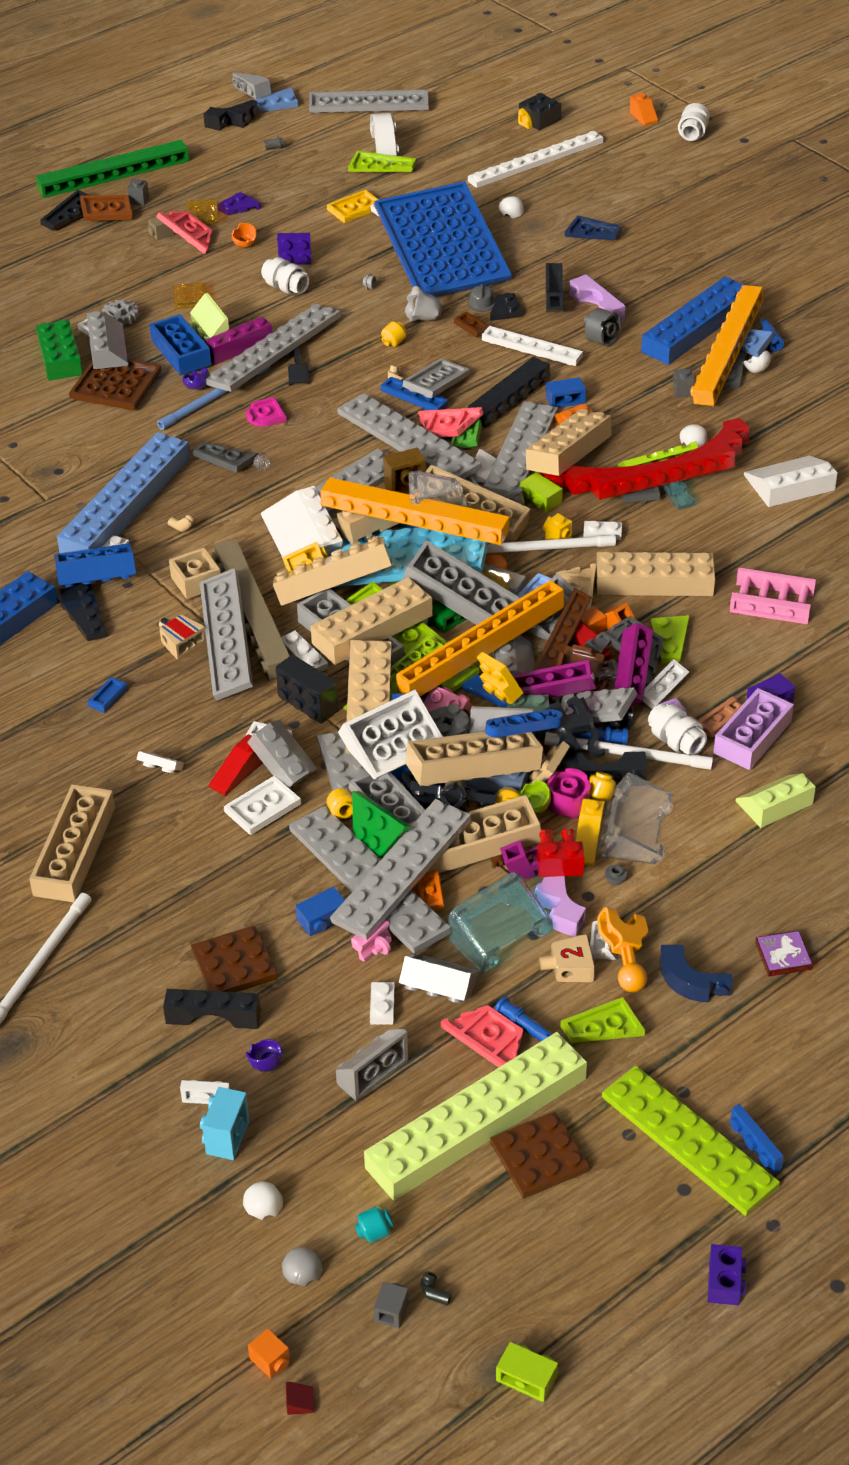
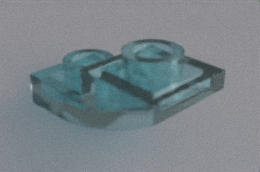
M680 480L662 485L667 496L678 510L695 506V498L687 492V485Z

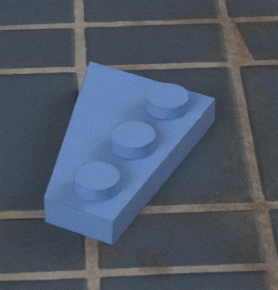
M292 88L255 99L259 108L258 113L298 107V101Z
M750 329L741 351L759 357L774 338L773 332Z

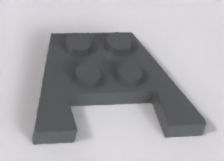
M629 616L612 626L608 631H603L594 639H589L584 647L591 648L595 653L601 654L607 645L610 644L620 651L623 630L636 622H640ZM654 631L645 688L653 681L663 642V637Z

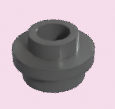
M611 865L605 870V877L610 884L620 885L626 880L627 871L620 865Z

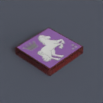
M799 930L756 937L755 943L768 977L812 970L813 963Z

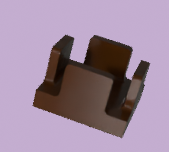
M573 644V647L566 646L564 653L560 652L557 666L589 660L594 671L597 689L605 655L595 653L593 649Z

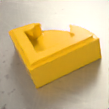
M521 108L518 112V123L530 129L532 128L531 118L527 111Z

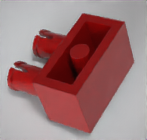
M567 828L562 830L561 837L563 842H554L552 830H547L548 836H546L545 829L541 830L539 833L541 843H538L537 850L539 877L583 876L585 861L582 841H576L575 831L569 828L570 835H568Z

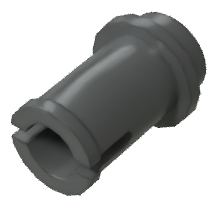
M277 136L275 139L264 140L266 150L284 147L282 137L279 138Z

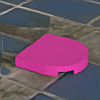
M275 397L253 402L251 407L246 410L247 420L256 426H270L287 421L286 415Z

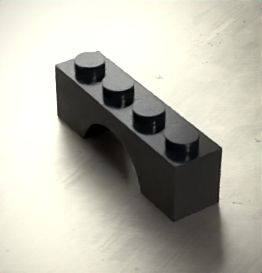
M645 751L624 752L619 760L610 764L591 762L583 753H565L561 760V772L565 771L566 768L578 769L587 775L588 780L591 775H596V772H602L613 776L612 779L616 782V785L646 784L647 781Z
M167 988L163 1005L165 1023L172 1025H189L196 1017L214 1015L226 1019L234 1028L258 1029L261 1012L259 993Z

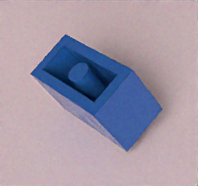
M580 377L546 382V399L550 406L558 408L584 404L586 388Z
M331 887L296 904V919L311 937L335 925L331 922L330 916L345 899L335 887Z

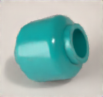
M374 1206L361 1212L357 1216L359 1224L355 1225L360 1239L366 1238L371 1244L389 1236L391 1228L394 1227L387 1209H382L380 1206Z

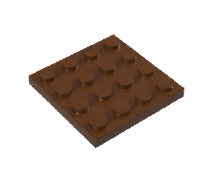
M127 359L128 366L94 369L92 361L69 392L70 399L135 410L162 371L161 365Z

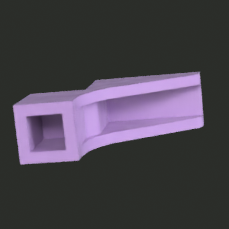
M564 876L544 877L542 883L539 882L535 888V895H537L536 905L551 910V929L576 937L585 924L586 908L574 903L567 896Z

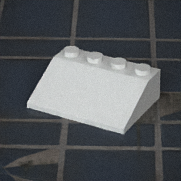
M806 456L746 471L744 476L766 505L771 507L834 491L837 472L829 462L813 456Z
M314 486L297 490L261 512V516L282 557L316 541L321 547H325L328 557L332 556V552L342 549L343 540L325 506L321 505V498Z
M416 690L345 722L338 731L348 750L374 780L406 764L407 741L443 737Z

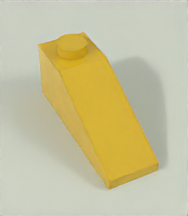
M583 799L576 841H582L584 865L594 866L604 818V801Z

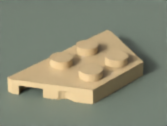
M595 563L590 564V568L580 570V567H576L571 570L556 572L571 586L593 597L596 573ZM591 598V600H590V602H589V604H588L586 610L589 609V608H591L592 598Z

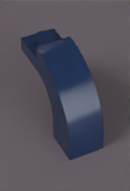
M661 945L659 959L661 974L668 986L676 993L690 1000L707 1003L709 1002V995L731 996L732 974H711L696 971L685 960L684 945Z

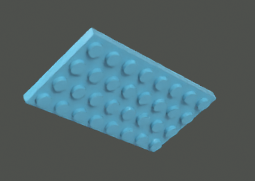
M421 527L372 532V537H384L392 558V566L334 587L369 584L372 581L374 583L403 580L402 577L408 565L426 540L481 573L483 572L489 542ZM364 536L358 539V543L361 545L368 543L370 538ZM343 537L342 551H346L353 544Z

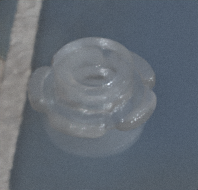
M258 454L253 461V465L257 471H265L270 467V459L265 454Z

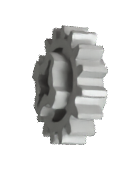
M124 299L115 300L114 303L110 301L109 305L105 304L104 308H102V311L121 322L123 326L126 323L132 324V321H136V318L139 317L138 306L135 305V302L131 303L130 300L126 302Z

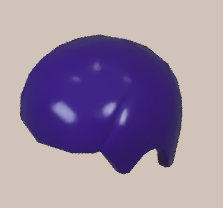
M203 368L201 373H197L194 370L191 375H184V386L193 390L203 389L207 386L206 378L209 377V370Z
M265 1039L256 1044H251L250 1051L246 1052V1057L253 1069L260 1072H270L280 1064L283 1058V1048L277 1041Z

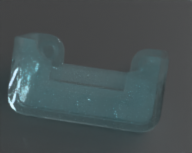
M513 872L457 905L449 915V926L451 927L449 941L484 973L499 964L502 949L531 931L538 937L549 934L553 928V921L524 878L517 872Z

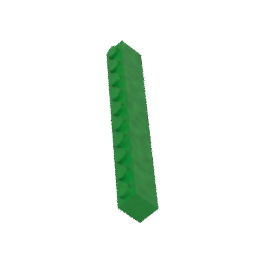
M177 140L35 176L37 190L43 198L186 163L189 162L188 147L182 140Z

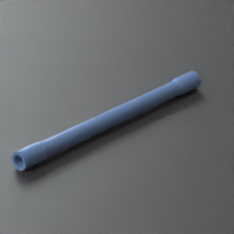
M270 366L267 367L266 369H264L263 371H261L260 373H258V374L255 375V376H258V375L262 374L263 372L269 370ZM219 388L214 389L178 411L158 420V427L162 430L170 427L178 420L229 391Z

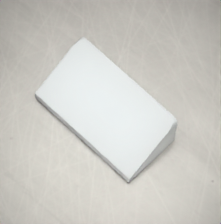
M479 449L475 459L482 462V469L473 473L472 476L477 482L485 483L496 458Z
M593 921L590 941L592 958L616 960L617 954L612 953L610 945L599 934L597 921Z

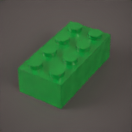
M60 320L58 322L35 325L48 381L81 376L80 357L70 321Z

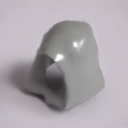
M412 287L411 293L407 296L408 304L405 308L409 322L437 319L442 312L440 301L420 287ZM415 297H417V298H416V302H415V307H414L413 299H414Z

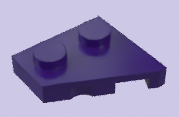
M242 192L236 193L217 204V210L226 215L247 212V208L255 207L256 210L261 209L260 202Z

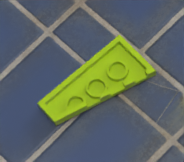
M695 441L684 447L681 445L666 450V452L662 450L652 453L650 456L644 455L623 461L618 464V467L663 461L688 453L698 448V445Z

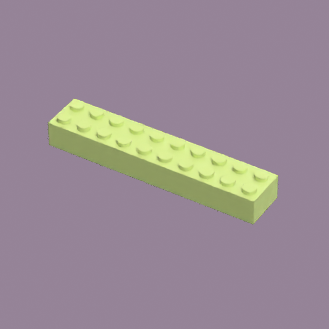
M555 1032L365 1150V1169L391 1199L395 1201L490 1141V1137L506 1131L586 1080L587 1062L558 1032Z

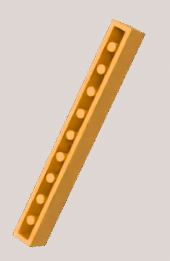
M742 285L740 291L737 292L736 300L732 302L731 310L726 316V321L722 323L721 331L717 333L716 341L711 347V352L707 354L706 362L701 367V373L697 375L696 383L691 387V396H693L694 404L715 405L763 303L762 287Z
M330 477L321 489V505L498 545H502L509 533V516Z
M549 580L396 674L398 693L407 694L416 690L419 697L477 662V656L481 652L487 655L561 610L564 608V589Z

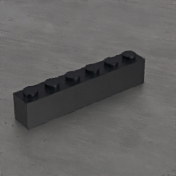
M532 357L468 405V408L482 407L484 414L479 419L482 422V427L486 428L540 385L548 381L550 378V364Z

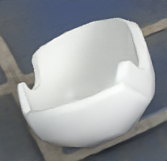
M509 196L500 202L499 211L503 216L509 214L511 218H516L524 213V206L518 197Z
M764 351L759 357L753 356L748 361H744L743 364L751 373L762 372L769 366L771 354L768 351Z
M698 424L687 425L680 432L681 444L684 442L688 445L696 441L698 447L708 442L706 429Z
M261 1181L254 1183L245 1191L243 1206L249 1215L263 1220L265 1216L272 1215L276 1217L283 1208V1197L274 1184Z

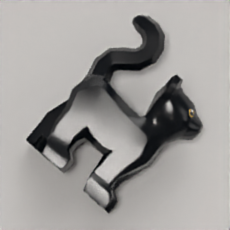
M576 696L568 699L567 705L573 709V713L567 715L559 702L549 705L546 710L554 709L563 714L561 726L554 728L559 737L556 747L564 741L570 746L566 753H576V749H579L580 745L573 735L589 732L591 737L587 742V749L590 754L600 757L606 753L605 749H596L595 747L600 738L599 731L594 726L593 717L589 713V707L584 697L579 699Z

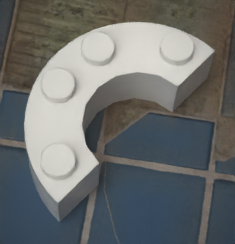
M390 113L371 114L370 132L372 138H375L376 153L396 156V153H399V146L395 143L394 132H396V123L394 122V115Z

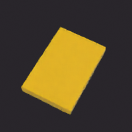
M363 190L328 204L327 210L342 222L347 223L372 213L371 205L374 204L375 200L379 199L367 190Z

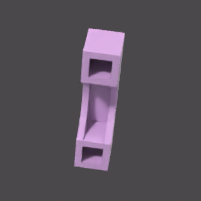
M585 274L570 280L569 295L576 301L597 304L599 308L615 312L621 316L622 321L625 320V305Z

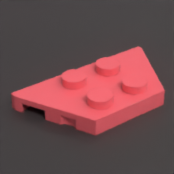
M170 211L166 215L163 212H158L156 218L183 237L188 243H191L202 253L206 254L212 229L188 211Z
M482 407L427 410L419 411L418 414L424 429L438 437H455L463 433L484 412Z
M489 1005L477 1008L475 1011L462 1013L461 1018L448 1021L446 1018L441 1021V1028L498 1068L517 1057L523 1038V1029Z

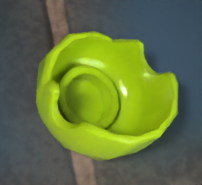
M536 780L531 784L526 783L520 792V796H527L535 814L544 812L551 803V791L548 785L541 780Z

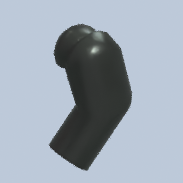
M425 1272L420 1281L425 1297L448 1306L452 1294L438 1288L435 1281L437 1279L435 1273Z

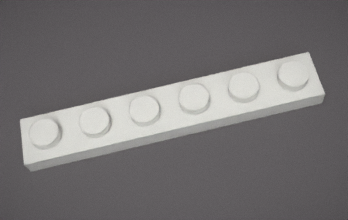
M489 326L482 334V340L491 344L501 345L568 365L576 366L583 357V351Z

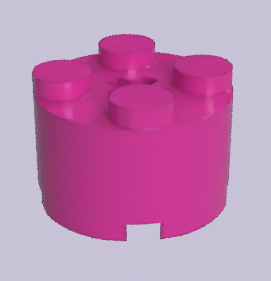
M566 768L563 772L555 771L549 777L548 787L551 791V803L548 809L561 816L571 819L578 818L583 799L590 800L591 784L587 779V775L578 769Z

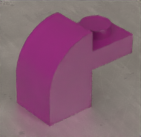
M519 840L500 848L505 865L512 876L521 879L536 876L534 871L538 870V845L525 850Z

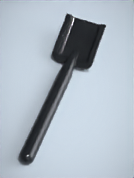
M301 345L294 349L295 364L288 366L289 385L296 383L310 384L308 364H301Z

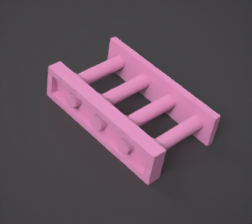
M738 568L736 585H741L739 593L732 592L730 612L808 624L811 605L805 603L807 596H814L816 579ZM748 588H760L759 596L747 595ZM768 590L780 591L778 599L766 598ZM787 593L799 594L798 603L786 601Z

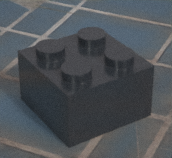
M538 93L519 103V109L523 108L527 111L532 121V127L539 131L561 120V103L543 93Z

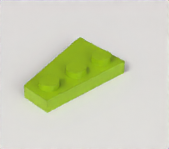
M623 997L561 1020V1028L571 1043L645 1036V1029Z

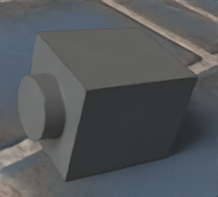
M132 179L127 187L129 202L135 205H145L149 198L148 183L141 179Z
M692 369L674 370L673 390L675 397H692L691 387L694 386Z
M383 1282L374 1306V1322L399 1328L409 1303L408 1288L397 1283Z

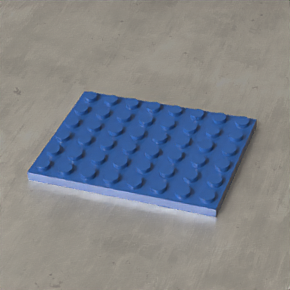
M465 181L374 201V207L412 287L418 286L426 293L436 297L471 289L481 284L488 285L511 279L512 274Z

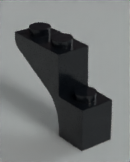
M250 100L229 108L210 107L203 113L204 127L221 131L227 124L244 128L258 115L257 101Z
M546 263V312H563L562 263Z

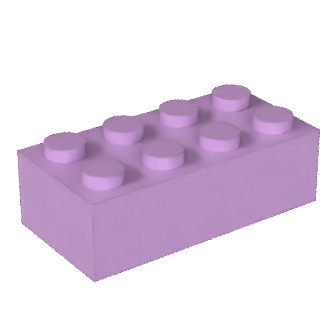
M757 688L715 735L714 754L751 770L792 722L794 704Z

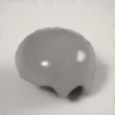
M297 1247L289 1251L282 1262V1272L290 1283L306 1286L308 1282L320 1279L323 1272L322 1261L312 1249Z

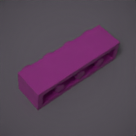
M260 317L204 340L210 348L211 362L217 365L240 355L246 349L255 345L256 342L261 341L268 334L272 333V324L264 317Z
M637 622L623 630L614 688H635L637 695L630 705L631 707L639 704L644 699L653 629Z
M589 660L512 675L523 691L522 695H548V698L596 689L594 671Z

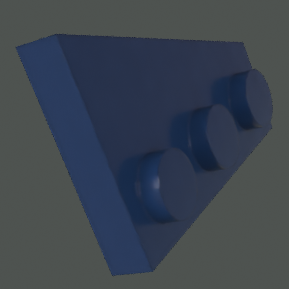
M578 215L565 230L564 237L616 240L622 232V226Z

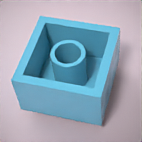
M218 1087L215 1096L212 1095L210 1097L207 1115H203L200 1122V1129L203 1130L202 1143L205 1144L207 1155L234 1160L249 1124L247 1096L245 1092Z

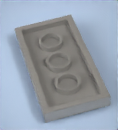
M440 358L403 380V387L411 392L423 394L427 398H433L469 376L470 369Z
M619 688L564 695L560 704L566 715L571 714L573 709L568 707V699L576 696L579 699L584 697L594 723L622 720L637 692L635 688Z
M338 732L317 735L332 791L337 788L349 790L350 780L365 775L368 772L352 754H346V745Z

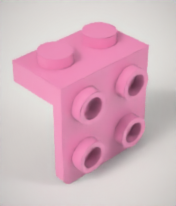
M444 686L442 688L435 687L430 690L423 703L428 712L440 707H447L450 704H456L461 710L471 714V707L473 706L469 702L470 699L462 694H459V696L455 695L452 690Z

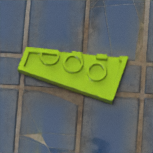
M356 151L348 166V172H412L416 165V158Z

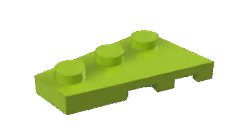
M689 615L650 619L651 629L663 637L659 656L661 664H668L673 659L678 663L681 662Z

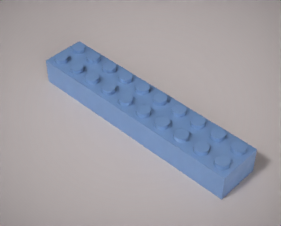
M157 432L57 535L59 553L99 548L112 535L118 536L190 460L188 442Z

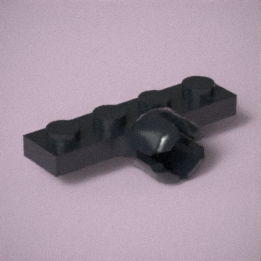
M411 778L410 790H414L413 793L418 795H426V793L435 794V797L441 798L445 805L455 808L461 807L464 803H468L469 800L477 801V804L481 806H490V804H495L496 792L464 787L457 781H450L446 784L437 783L430 786H420L415 778Z

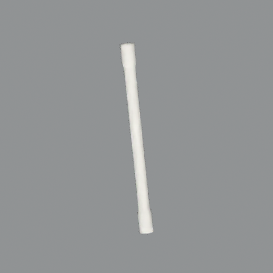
M601 535L585 538L502 543V545L490 543L488 544L487 553L593 546L608 547L616 545L615 535Z
M546 732L544 744L556 746L559 742L558 735ZM575 738L580 745L579 749L588 750V739ZM598 741L595 745L596 749H605L606 753L623 755L624 752L645 751L646 759L689 765L711 770L712 757L687 755Z
M81 893L70 907L69 912L1 1001L0 1024L76 919L82 915L92 899L88 894Z

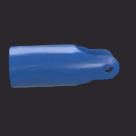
M762 319L763 329L759 330L770 331L774 335L768 347L774 352L781 350L784 346L783 339L768 320Z

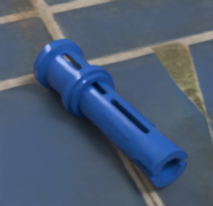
M610 726L596 728L599 731L600 737L598 741L621 745L627 744L628 729L617 730L611 729ZM588 732L583 734H576L573 736L576 738L590 739L591 734Z
M507 996L501 998L496 1004L494 1010L521 1027L541 1042L553 1034L530 1018L524 1008H518L511 1003L510 998Z

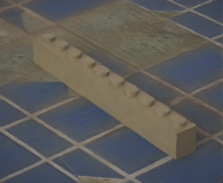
M232 539L215 543V552H212L214 562L218 563L217 566L220 569V574L233 568L238 572L246 635H250L251 647H255L256 658L261 660L262 672L267 674L269 680L276 679V666L289 657L288 651L237 540Z

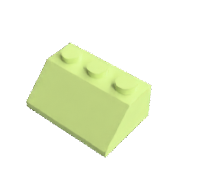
M205 293L190 312L191 320H189L190 326L203 341L229 330L228 318L211 296Z
M803 773L792 774L736 798V802L762 828L812 805L816 786Z

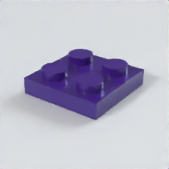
M277 233L278 257L296 265H312L310 233Z

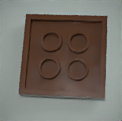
M255 925L191 945L192 953L208 991L238 992L277 980L276 970Z
M555 1111L490 1137L491 1146L523 1199L589 1172L587 1161Z

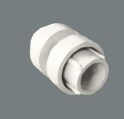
M692 103L685 107L678 124V131L685 140L696 141L704 135L710 118L708 109L699 103Z
M281 257L268 259L263 264L261 272L268 285L280 289L289 295L301 294L308 288L309 277L303 267L290 263Z
M662 703L651 711L648 722L649 726L652 727L653 735L662 742H667L668 746L675 752L696 755L703 749L707 737L703 731L702 724L693 717L687 716V713L675 704L665 705Z

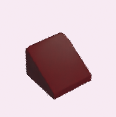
M286 1382L287 1415L314 1413L312 1386Z

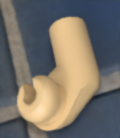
M391 365L390 370H388V378L394 377L401 381L405 380V378L399 376V367Z
M186 515L181 520L171 517L168 525L180 532H184L192 526L194 518L190 515Z

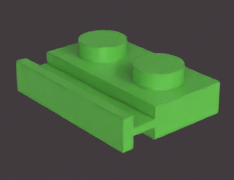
M477 419L459 436L452 437L451 445L461 449L478 446L482 427L481 420Z

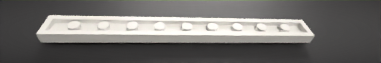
M590 131L587 134L565 140L562 143L554 144L545 149H540L525 156L501 163L500 165L489 167L486 170L475 172L468 176V182L478 188L603 143V137L596 131Z

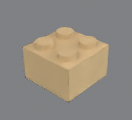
M205 548L169 559L171 578L186 599L201 594V581L220 574L219 567Z

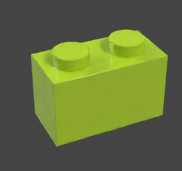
M535 472L520 482V487L523 488L524 500H527L547 513L562 503V488Z
M509 1342L496 1366L497 1382L542 1402H545L558 1375V1363L551 1357L541 1356L530 1351L524 1345H516L512 1342Z

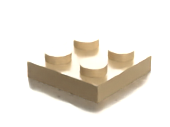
M564 741L557 747L554 745L548 751L547 756H542L541 769L531 772L528 777L530 780L528 784L534 783L536 780L545 782L554 773L570 746Z

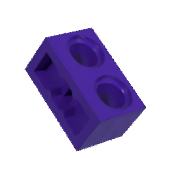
M711 1244L707 1302L739 1306L740 1295L745 1296L746 1280L741 1279V1273H746L747 1258L742 1257V1247Z

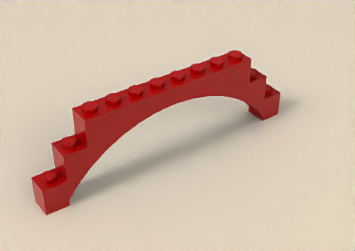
M740 418L723 421L721 431L704 445L688 453L659 462L605 468L571 466L559 476L539 472V474L559 487H566L573 495L591 491L599 500L735 467V456L742 455V444L749 442V425Z

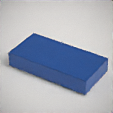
M110 677L87 701L88 707L105 713L128 690V684Z

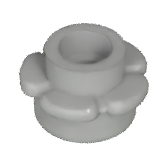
M367 274L363 278V286L366 287V290L376 287V276Z

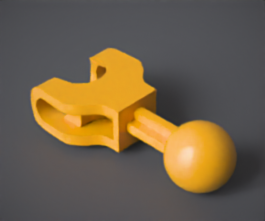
M604 907L597 918L600 936L610 945L612 953L622 955L624 966L618 973V982L625 991L638 992L647 983V973L641 965L636 963L635 953L642 946L641 939L648 933L646 919L643 915L634 913L627 923H624L619 918L615 909Z

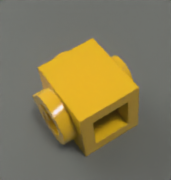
M559 513L553 517L549 516L543 525L545 540L572 538V521Z

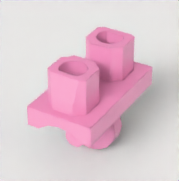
M384 920L368 940L357 935L351 939L352 947L358 951L360 960L365 962L373 954L377 955L380 952L385 955L391 951L389 943L392 939L388 930L389 922Z

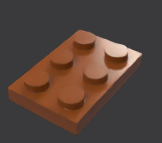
M128 195L80 196L84 221L132 220Z

